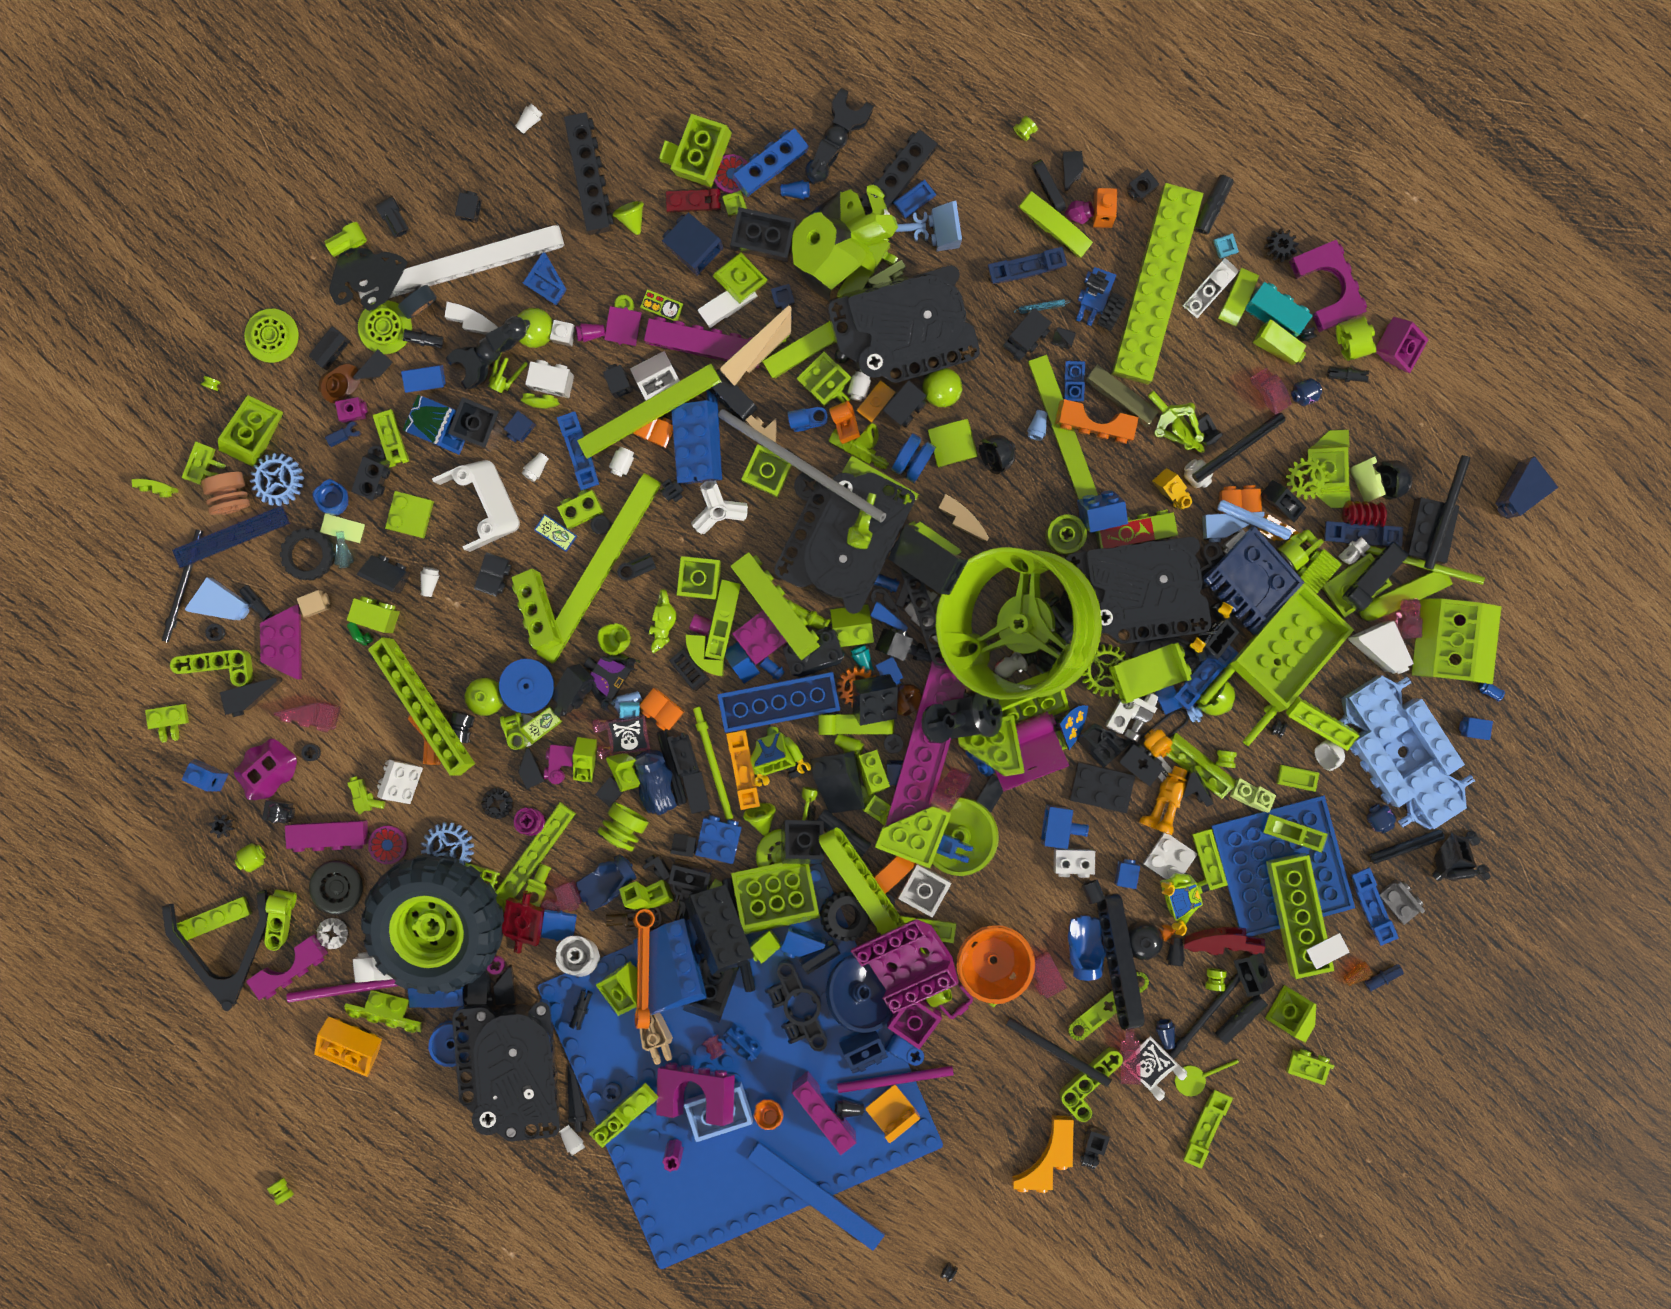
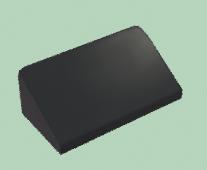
M990 775L975 800L987 808L990 813L1003 793L996 775Z

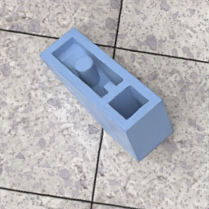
M1252 512L1261 517L1264 516V512ZM1229 514L1202 516L1203 540L1209 539V543L1221 542V539L1246 527L1249 523Z

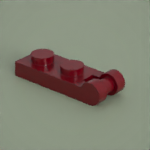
M720 189L666 191L667 213L721 210V203H719ZM711 197V203H706L705 198Z

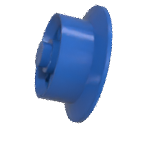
M520 659L508 665L503 671L499 681V691L504 703L512 710L519 713H534L544 708L550 701L554 691V681L548 668L539 661Z

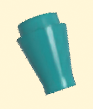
M865 644L851 650V657L860 669L862 666H865L866 672L870 669L874 670L869 648H866Z

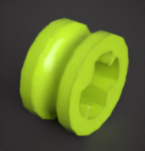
M204 376V382H201V385L218 391L217 385L221 382Z

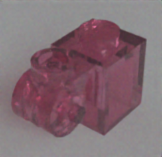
M1417 598L1403 599L1400 605L1402 612L1396 613V626L1402 639L1422 638L1423 619L1419 616L1421 604Z
M575 880L554 889L557 901L550 898L541 905V908L558 912L568 909V912L580 908L579 904L583 901L579 895L580 892L577 889Z

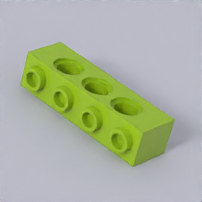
M530 569L512 577V589L519 600L517 603L518 608L523 613V624L526 630H528L530 636L528 640L531 647L542 652L561 644L562 641L540 572ZM532 590L531 595L528 597V592ZM537 607V612L533 615V610ZM543 625L542 631L539 632V627Z

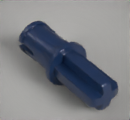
M1396 964L1383 972L1379 971V974L1364 982L1368 990L1372 992L1384 984L1389 985L1390 981L1403 975L1404 972L1401 966Z

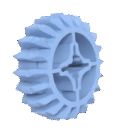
M273 453L272 458L270 455H265L266 461L259 459L261 465H253L257 471L251 472L255 479L250 480V483L256 484L252 487L253 491H258L256 497H262V502L266 503L268 501L269 505L276 503L277 506H281L282 501L284 504H289V499L294 501L296 498L293 494H301L297 488L304 487L303 484L299 483V480H304L303 476H298L302 472V469L297 468L299 464L297 462L292 463L293 458H286L284 454L278 456V454ZM282 464L276 471H268L271 466ZM287 470H289L291 475L290 483L286 479V476L288 474ZM264 476L268 480L267 489L264 486ZM272 476H277L282 483L274 481L275 478ZM280 487L287 489L282 494L272 495Z
M447 822L442 823V828L437 824L435 825V830L432 828L428 830L430 835L424 836L428 842L421 843L426 849L421 850V853L434 854L436 857L446 855L456 858V849L462 845V855L459 863L465 865V862H471L472 860L467 855L474 854V851L469 850V848L474 847V843L468 844L472 836L466 838L465 835L468 833V830L460 832L462 829L461 825H458L455 829V823L452 822L448 828ZM444 833L453 834L459 840L453 842ZM439 836L440 847L434 851V841ZM454 844L456 845L452 847L451 850L440 853V851L443 850L444 847L452 846Z

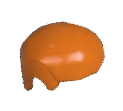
M764 1099L756 1104L754 1119L759 1127L764 1130H774L781 1124L783 1110L779 1103L774 1100Z

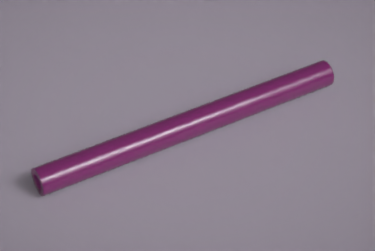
M394 979L357 982L287 993L286 997L287 1002L290 1003L396 987L398 985L394 984Z
M947 1066L837 1083L838 1093L953 1076V1067Z

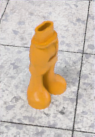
M1177 766L1173 767L1172 772L1168 773V776L1160 785V792L1153 812L1150 816H1142L1139 823L1168 835L1173 834V820L1177 807L1180 808V801L1185 791L1187 770ZM1168 804V807H1167L1166 813H1165V815H1164V818H1163V820L1161 821V817H1162V814H1163L1165 805Z

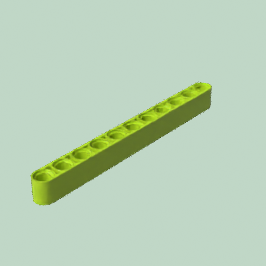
M646 473L641 476L555 620L562 643L542 652L537 651L536 654L552 664L556 662L658 492L661 482Z
M836 827L820 835L819 843L881 935L904 925L905 922L843 831ZM921 947V948H920L921 952L924 953V954H926V953L924 952V950L922 949V947ZM949 988L926 1000L931 1007H937L951 1001L952 993Z

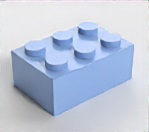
M742 1082L734 1084L733 1123L725 1126L706 1124L705 1094L686 1099L684 1103L696 1142L753 1123V1116Z

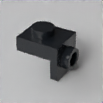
M1204 412L1197 417L1198 428L1204 434L1201 443L1206 446L1215 444L1223 436L1222 432L1215 427L1208 413Z

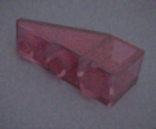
M317 702L274 712V716L280 717L279 720L291 723V720L298 722L299 726L309 728L310 725L317 726L316 730L328 732L336 728L341 707Z

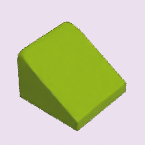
M665 140L659 157L660 162L672 166L679 146Z

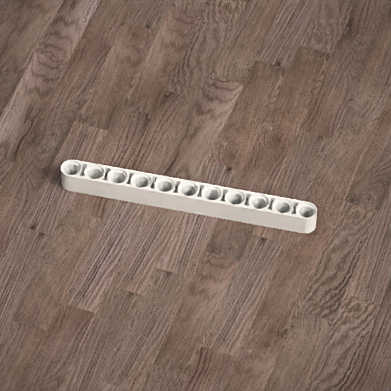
M557 225L406 268L389 298L415 291L424 285L433 286L539 255L543 252L546 253L562 248L565 244L560 227ZM365 280L360 282L359 284L361 286H365L368 283V281ZM375 287V289L366 293L359 292L360 299L373 291H378L379 287ZM375 297L368 299L369 304L376 302Z

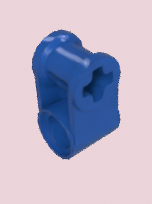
M896 1033L885 1049L897 1058L914 1066L920 1065L924 1060V1053L921 1049L919 1050ZM911 1053H915L917 1058L912 1059Z

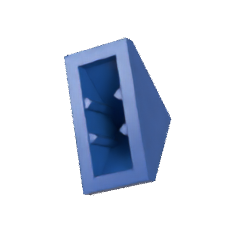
M739 642L726 649L725 657L744 684L760 673Z

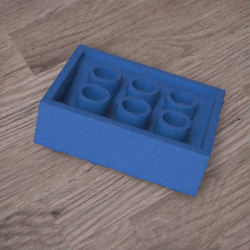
M680 919L649 932L648 1008L650 1015L707 998L689 923L685 919ZM637 938V939L633 940V942H634V947H635V951H636V956L638 957V938Z

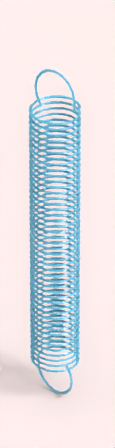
M1065 300L1038 303L1039 305L1020 306L1019 310H1032L1035 308L1041 311L1057 308L1046 305H1064L1067 303H1065Z

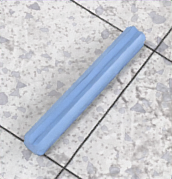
M1221 500L1218 505V510L1285 540L1289 539L1292 533L1290 529L1225 500Z

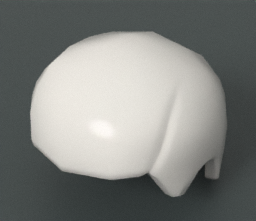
M1325 740L1315 748V757L1324 769L1332 771L1344 762L1345 752L1342 747L1330 740Z

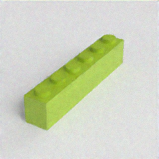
M748 552L732 564L731 568L797 656L803 660L820 647L817 643L819 637L813 630L808 631L805 627L808 623L802 615H796L794 611L797 608L791 600L786 602L783 598L785 592L779 585L774 586L771 582L774 578L768 570L765 572L760 566L763 563L757 555L752 557Z

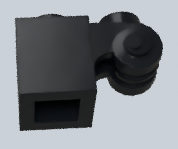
M274 799L265 800L262 820H268L271 823L291 822L295 815L294 803Z
M1088 1126L1083 1141L1085 1149L1082 1155H1080L1081 1166L1090 1167V1169L1094 1170L1099 1165L1100 1160H1098L1097 1156L1098 1154L1105 1155L1110 1139L1107 1131Z

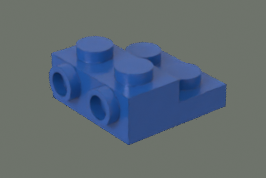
M709 815L708 818L704 817L695 855L733 864L742 826L738 825L739 822L735 820L720 821V817Z

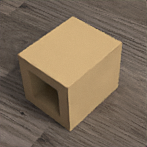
M321 590L296 598L303 617H310L330 609V598L327 593Z

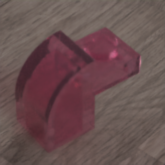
M1265 368L1250 378L1251 383L1262 394L1265 405L1275 415L1292 405L1290 395L1277 374L1273 375Z

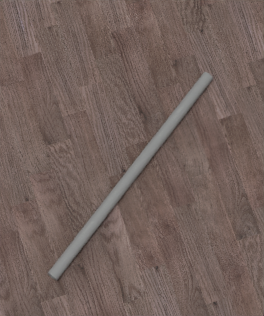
M724 409L719 412L718 417L879 522L884 521L886 518V513Z

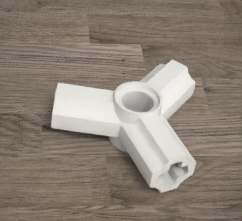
M708 480L700 486L707 507L691 522L697 532L705 534L717 521L725 518L742 521L746 519L747 503L723 500L716 481Z

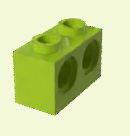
M583 490L578 493L579 497L574 499L567 498L560 502L561 505L557 508L568 529H572L604 513L593 490ZM587 499H592L594 502L593 507L590 509L584 507V502ZM570 507H574L576 514L570 518L567 516V510Z

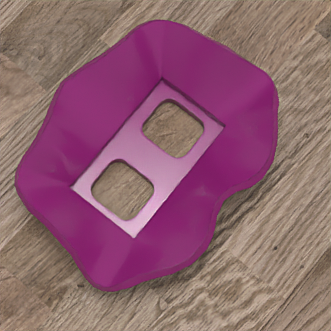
M268 739L264 744L246 751L242 763L235 768L234 775L244 789L248 800L266 799L274 795L281 784L291 780L295 772L297 759L279 741ZM267 756H270L276 763V766L270 771L262 764V761ZM253 769H256L261 775V779L255 784L247 776Z

